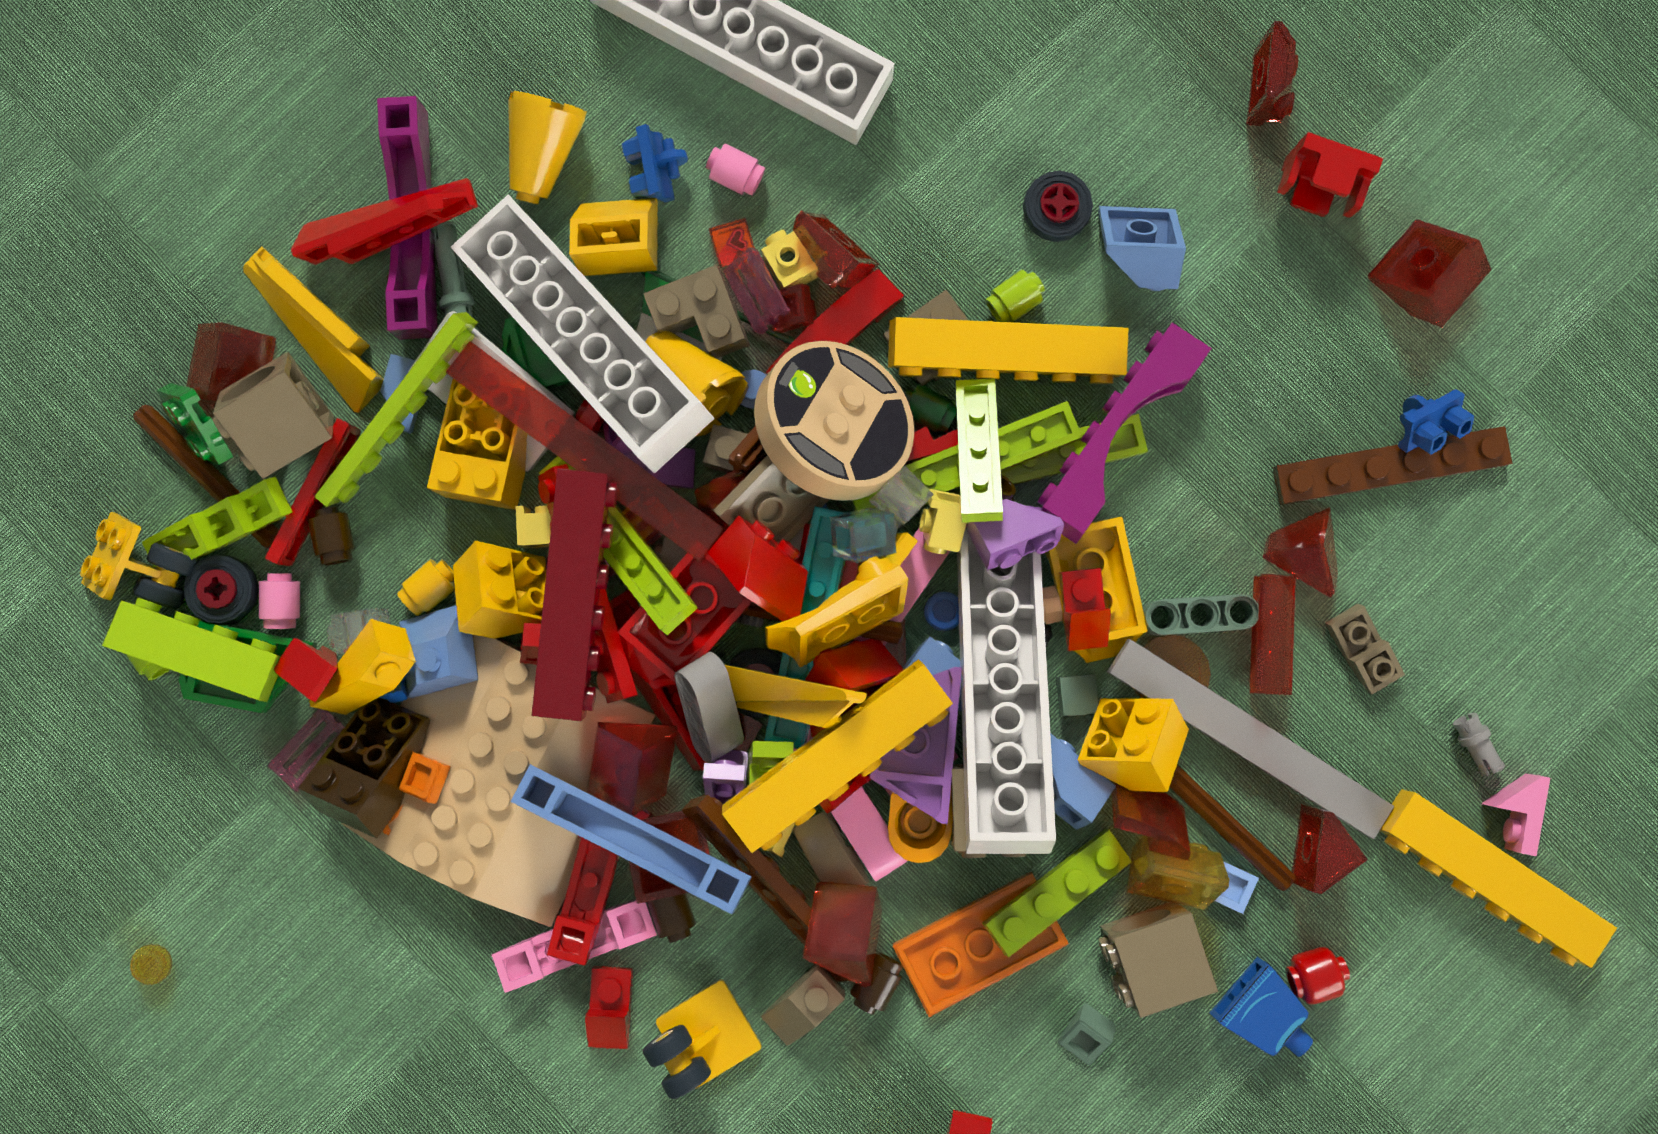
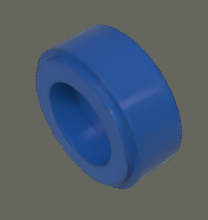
M939 592L931 596L924 607V616L927 623L939 631H948L955 628L959 624L958 597L949 592Z

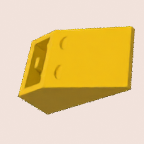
M453 375L427 489L445 498L516 510L526 469L529 388L527 386Z

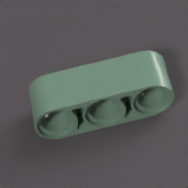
M1243 594L1161 599L1149 602L1143 606L1148 630L1146 633L1155 636L1245 630L1254 626L1260 617V608L1256 600L1249 595ZM1235 602L1241 604L1245 610V617L1240 623L1233 621L1230 616V608ZM1196 604L1202 606L1207 615L1204 624L1201 626L1194 624L1190 616L1191 610ZM1156 607L1164 609L1168 616L1167 624L1162 629L1157 628L1151 620V613Z

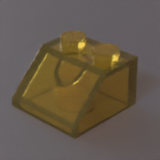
M1149 834L1146 836L1142 835L1132 847V862L1130 863L1127 887L1128 893L1205 910L1229 888V877L1221 853L1209 851L1208 847L1203 844L1186 843L1183 845L1169 842V838L1163 835Z

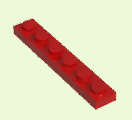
M567 464L554 466L538 476L540 481L538 484L539 495L543 503L547 504L551 517L550 531L557 468L569 469ZM600 589L598 605L605 607L602 630H595L594 646H600L597 685L608 704L638 694L620 635L617 633L618 628L605 589Z

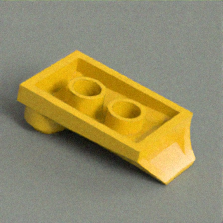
M1121 516L1092 522L1077 544L1061 534L1060 542L1053 549L1045 552L1050 563L1061 607L1062 597L1059 572L1101 568L1105 608L1111 609L1108 647L1074 651L1086 663L1115 657L1127 639H1131L1136 643L1143 633L1148 632L1123 518Z
M877 556L872 557L859 566V574L854 581L832 594L818 608L792 619L765 627L766 645L768 649L786 653L795 659L799 667H802L812 662L823 650L827 648L836 649L901 614L904 611L909 578L901 566L891 562L889 558L879 559Z

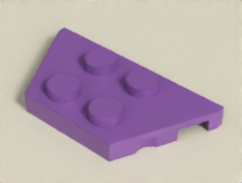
M953 667L932 675L953 703L947 708L948 715L936 725L928 727L925 724L913 733L916 738L904 749L898 752L894 749L890 750L880 758L882 764L870 773V779L894 792L900 798L916 806L942 824L948 823L962 667Z

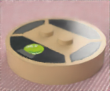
M815 341L801 344L788 351L776 363L762 381L756 395L754 405L755 425L765 452L782 474L800 488L814 495L840 501L856 500L869 496L883 487L900 471L911 453L914 441V422L905 394L893 376L880 363L854 347L831 341Z

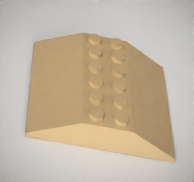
M473 635L478 673L477 681L415 698H408L400 704L401 707L424 715L431 720L419 753L451 766L437 803H428L405 793L401 804L403 807L398 817L388 824L391 829L389 836L382 831L377 839L344 823L341 824L398 862L472 899L552 927L565 900L581 838L510 801L531 764L606 803L612 804L656 714L625 699L607 704L606 698L602 695L598 686L590 682V687H596L593 712L587 711L586 717L582 721L531 716L537 665L520 663L521 648L501 638L493 639Z

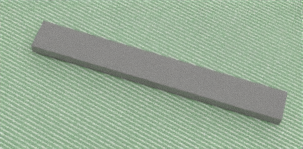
M1131 639L1126 640L1107 671L1108 674L1148 699H1173L1186 723L1371 839H1375L1394 808L1386 800Z

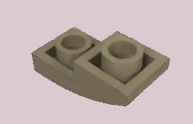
M1356 604L1325 623L1340 652L1369 694L1376 693L1405 675L1389 642L1380 638L1365 606Z
M823 811L793 828L806 858L834 900H838L870 883L853 846H846L831 812L827 814Z

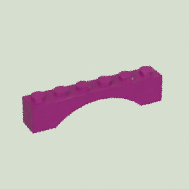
M417 96L377 98L379 140L383 154L389 200L430 189L431 168L428 111ZM431 229L391 246L389 276L385 291L387 331L399 340L431 338L438 328L434 240Z
M1171 323L1164 334L1158 330L1144 349L1150 355L1143 364L1137 360L1123 379L1129 385L1122 394L1116 390L1102 409L1108 415L1101 425L1096 421L1092 422L1081 439L1087 445L1080 455L1073 451L1059 470L1065 475L1059 485L1056 486L1050 483L1037 501L1043 506L1041 511L1062 519L1064 523L1062 535L1075 544L1078 543L1105 504L1103 484L1105 461L1111 441L1117 430L1130 416L1145 405L1162 397L1182 392L1212 349L1176 324Z

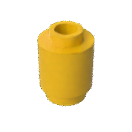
M430 559L402 583L403 588L397 592V595L403 604L416 616H419L424 611L429 613L455 590L453 569L444 560L436 563Z

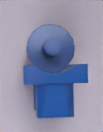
M647 124L636 127L637 136L622 143L627 163L631 165L643 163L644 173L630 177L629 184L632 196L638 199L656 198L664 203L675 200L671 179L679 178V166L688 162L686 150L675 149L672 138L663 140L662 133L650 131Z
M1455 389L1436 400H1426L1420 395H1413L1406 399L1403 403V414L1400 415V421L1405 428V436L1399 441L1398 447L1406 453L1420 447L1431 455L1440 450L1445 444L1447 438L1445 431H1449L1459 439L1469 434L1472 430L1474 415L1462 408L1465 394Z

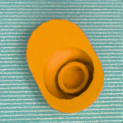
M951 791L947 824L938 822L924 811L892 792L888 834L889 841L895 852L905 860L915 863L930 862L941 856L948 847L952 834L953 807Z

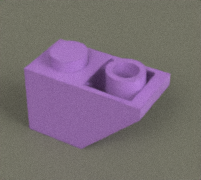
M1004 499L1002 500L1003 521L968 522L967 532L988 571L998 566L1002 569L1011 567L1018 563L1023 556L1035 551L1037 554L1050 551L1060 542L1064 523L1060 517Z

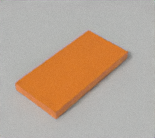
M1032 872L1015 879L892 944L929 1017L1069 944L1058 922L1055 921L1013 955L1007 957L982 924V922L1036 882Z

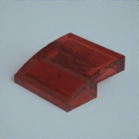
M1111 781L1116 785L1111 793L1114 828L1147 836L1149 851L1189 860L1191 851L1184 808L1166 792L1130 791Z

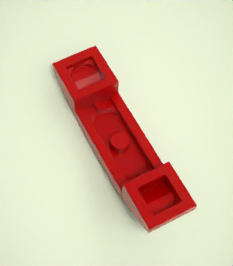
M879 269L875 270L842 295L814 320L766 371V374L771 371L788 351L801 344L815 341H831L849 345L873 322L878 323L904 299V295Z
M610 804L627 813L628 808ZM578 835V838H581L562 911L556 917L547 955L585 966L602 921L619 855Z

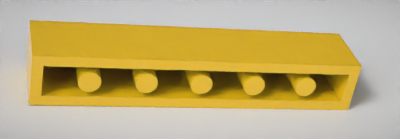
M895 317L889 322L888 368H898V375L922 376V370H937V377L961 378V371L976 372V379H999V373H1014V380L1037 381L1038 374L1052 375V382L1072 383L1076 382V376H1090L1091 384H1113L1114 377L1127 374L1129 328Z
M918 659L868 696L862 703L857 704L841 716L842 721L835 728H825L724 803L722 805V815L751 853L760 847L765 851L774 846L783 837L781 832L792 823L799 826L809 820L816 813L814 807L828 798L829 801H833L846 792L849 788L847 782L860 773L862 776H867L882 764L880 758L890 750L894 749L898 752L907 747L916 738L913 733L925 724L928 727H932L942 721L949 713L947 708L953 703L926 666Z
M1400 790L1392 803L1394 808L1380 829L1382 833L1387 835L1384 841L1386 844L1406 855L1408 850L1420 858L1417 863L1420 867L1437 877L1443 873L1454 880L1450 885L1453 889L1469 899H1473L1476 895L1486 902L1484 909L1498 919L1506 922L1510 918L1518 923L1520 926L1517 932L1536 944H1540L1543 940L1552 946L1553 949L1550 954L1571 967L1576 962L1590 968L1593 967L1617 927L1416 792Z

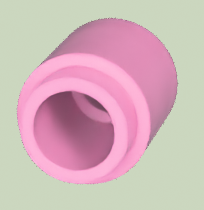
M726 143L721 149L714 147L705 167L711 171L709 179L741 195L745 192L751 196L757 190L766 169L758 164V159Z
M267 573V581H259V619H263V628H296V619L300 618V581H292V573Z

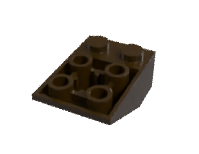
M377 698L363 705L357 710L297 789L318 812L377 839L402 804L405 792L398 790L412 752L419 753L431 720L424 715L382 698Z

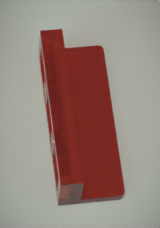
M1276 574L1254 576L1253 598L1259 605V616L1257 623L1252 626L1250 693L1292 695L1296 577Z

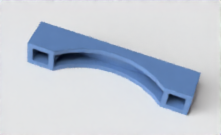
M929 637L917 648L903 669H906L919 659L929 672L934 675L953 667H960V660L954 656L952 649L942 641H935L932 637ZM961 683L958 711H962ZM1050 733L1055 813L1077 830L1093 822L1116 785L1107 778L1080 765L1077 760L1079 756L1076 754L1075 748L1067 741L1057 739Z
M531 764L510 801L621 856L730 914H734L752 876Z

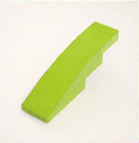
M275 476L265 479L239 494L227 497L201 512L183 518L142 541V544L147 554L152 544L158 543L183 552L191 560L200 559L293 512Z

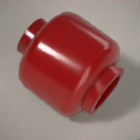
M1319 947L1293 955L1290 966L1285 969L1291 991L1297 998H1302L1309 1005L1343 996L1345 981L1350 979V972L1342 956L1336 957L1327 947Z

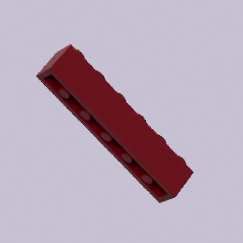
M557 468L531 716L582 721L586 717L587 711L593 712L596 687H590L591 670H598L600 660V646H594L595 630H602L605 607L598 605L600 589L606 590L609 576V565H603L604 548H611L613 539V524H607L608 508H615L618 492V484L611 483L612 474Z

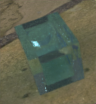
M869 507L830 517L834 557L859 563L872 557H882L896 553L895 537L897 529L894 522V513Z

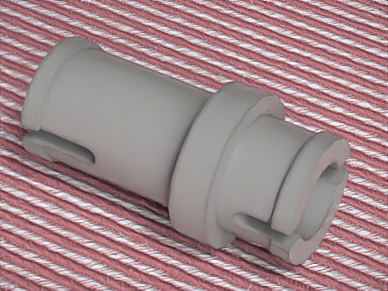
M1475 712L1469 713L1468 720L1465 715L1456 719L1453 725L1460 734L1458 741L1462 747H1467L1479 769L1480 775L1489 776L1490 772L1488 769L1490 768L1493 774L1501 771L1505 764L1500 759L1489 738L1491 732L1488 726L1481 724L1478 714Z

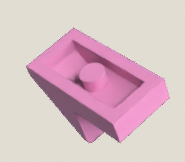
M1525 773L1482 803L1483 805L1511 810L1510 818L1506 820L1503 827L1504 849L1537 856L1550 783L1549 777Z

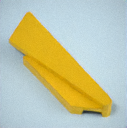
M261 246L244 264V273L350 408L356 413L360 412L381 390L384 380L360 357L370 345Z
M724 664L729 674L737 708L833 729L842 721L840 715L853 703H862L866 700L867 693Z

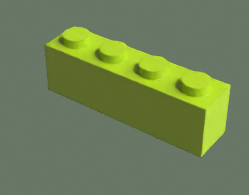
M137 598L135 605L121 600L102 646L244 696L268 702L278 674L274 671L275 665L281 658V656L274 654L277 646L253 638L251 645L236 641L238 632L218 625H214L212 632L199 628L197 626L200 619L176 611L174 618L159 614L161 605L141 598Z

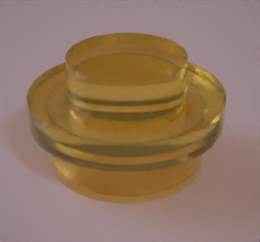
M148 944L139 948L133 954L130 963L132 976L140 983L146 985H153L163 981L169 975L172 968L170 953L166 948L158 944Z

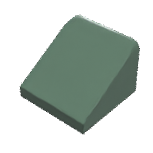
M1095 674L1056 677L1060 716L1067 717L1096 712L1099 704Z
M1084 1003L1060 1035L1057 1043L1090 1066L1112 1044L1116 1025L1093 1007Z

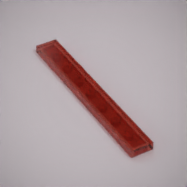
M469 341L445 373L575 470L612 474L611 483L618 484L617 501L700 563L706 557L710 548L725 532L722 526L471 341Z

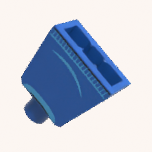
M1256 957L1209 1012L1224 1027L1271 1056L1276 1055L1283 1046H1286L1297 1057H1300L1309 1050L1313 1043V1038L1300 1028L1308 1018V1011L1276 971L1259 957Z

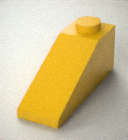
M370 619L337 663L338 669L316 703L309 700L310 707L346 715L394 690L416 662L406 629Z

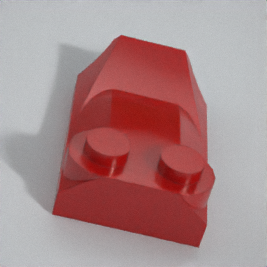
M699 541L695 543L670 572L698 608L670 634L666 635L658 628L644 608L640 606L617 632L620 635L629 667L654 689L676 685L675 672L708 653L752 603L751 600L736 590L709 555V550Z

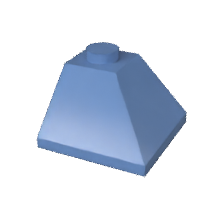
M1099 206L1098 214L1105 251L1139 288H1147L1152 291L1178 289L1186 246L1176 209Z
M456 605L399 622V627L406 629L416 660L405 675L408 698H415L478 680L473 634L459 632Z

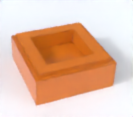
M412 752L398 790L425 802L436 804L451 766L421 753Z

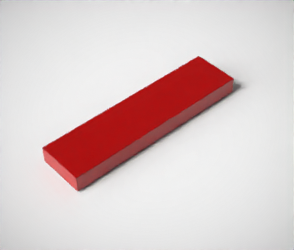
M339 418L336 419L333 425L332 438L324 442L291 506L293 513L286 516L265 559L278 565L289 567L293 565L310 532L308 520L315 517V510L322 509L323 504L315 498V495L355 444L361 429Z

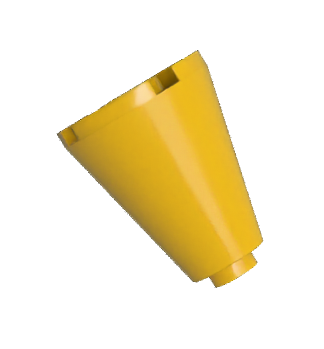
M519 91L510 92L508 99L509 189L517 191L515 199L537 205L540 198L548 199L583 126L587 111L566 103L562 105L553 102L552 99Z
M670 331L655 332L645 341L715 418L696 436L710 433L713 424L722 425L717 419L726 411L732 415L745 398L748 382L744 380L745 377L740 371Z

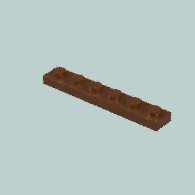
M1503 426L1470 432L1460 439L1454 435L1447 436L1442 448L1431 455L1420 447L1406 453L1398 445L1282 464L1272 468L1279 504L1283 505L1503 467L1513 463L1506 428Z
M708 794L691 799L681 811L732 867L752 876L749 886L837 982L857 980L866 968L857 959V953L854 948L848 943L841 941L831 931L832 926L823 915L812 910L805 902L806 897L798 887L789 884L779 873V866L773 859L763 855L758 849L753 853L750 852L722 815L723 804Z

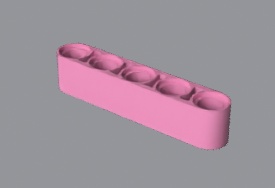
M809 728V733H808V737H807V742H808L810 739L813 738V737L811 736V729H810V728ZM863 786L857 789L835 810L831 811L833 817L876 882L908 861L895 852L889 841L888 825Z

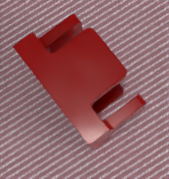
M1307 132L1285 157L1281 169L1283 175L1277 193L1285 195L1294 186L1298 178L1290 205L1320 217H1325L1329 213L1335 194L1342 197L1349 195L1343 216L1351 218L1362 208L1370 183L1379 173L1384 158Z

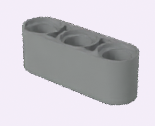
M708 652L675 672V682L692 744L705 762L713 763L744 741L728 671L716 654Z

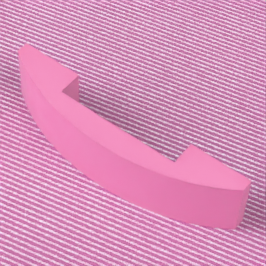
M644 897L605 909L589 959L657 936ZM553 929L492 954L505 993L577 964L547 955Z

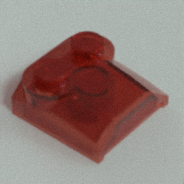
M1282 21L1273 22L1254 50L1246 125L1262 126L1266 121L1281 123L1284 116H1290L1292 112L1295 94L1291 92L1292 80L1298 67V55L1295 54L1296 42Z
M801 210L796 216L792 230L805 249L814 258L815 264L819 268L816 273L817 276L828 286L835 288L839 285L844 289L852 288L879 266L878 262L824 214L820 215Z

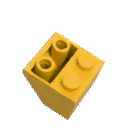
M646 198L580 204L570 218L569 255L577 269L584 276L657 271V199Z
M475 540L453 565L459 632L497 639L522 633L524 623L541 624L547 572L545 557Z
M1101 698L1077 760L1080 765L1130 791L1168 792L1189 728L1173 699Z

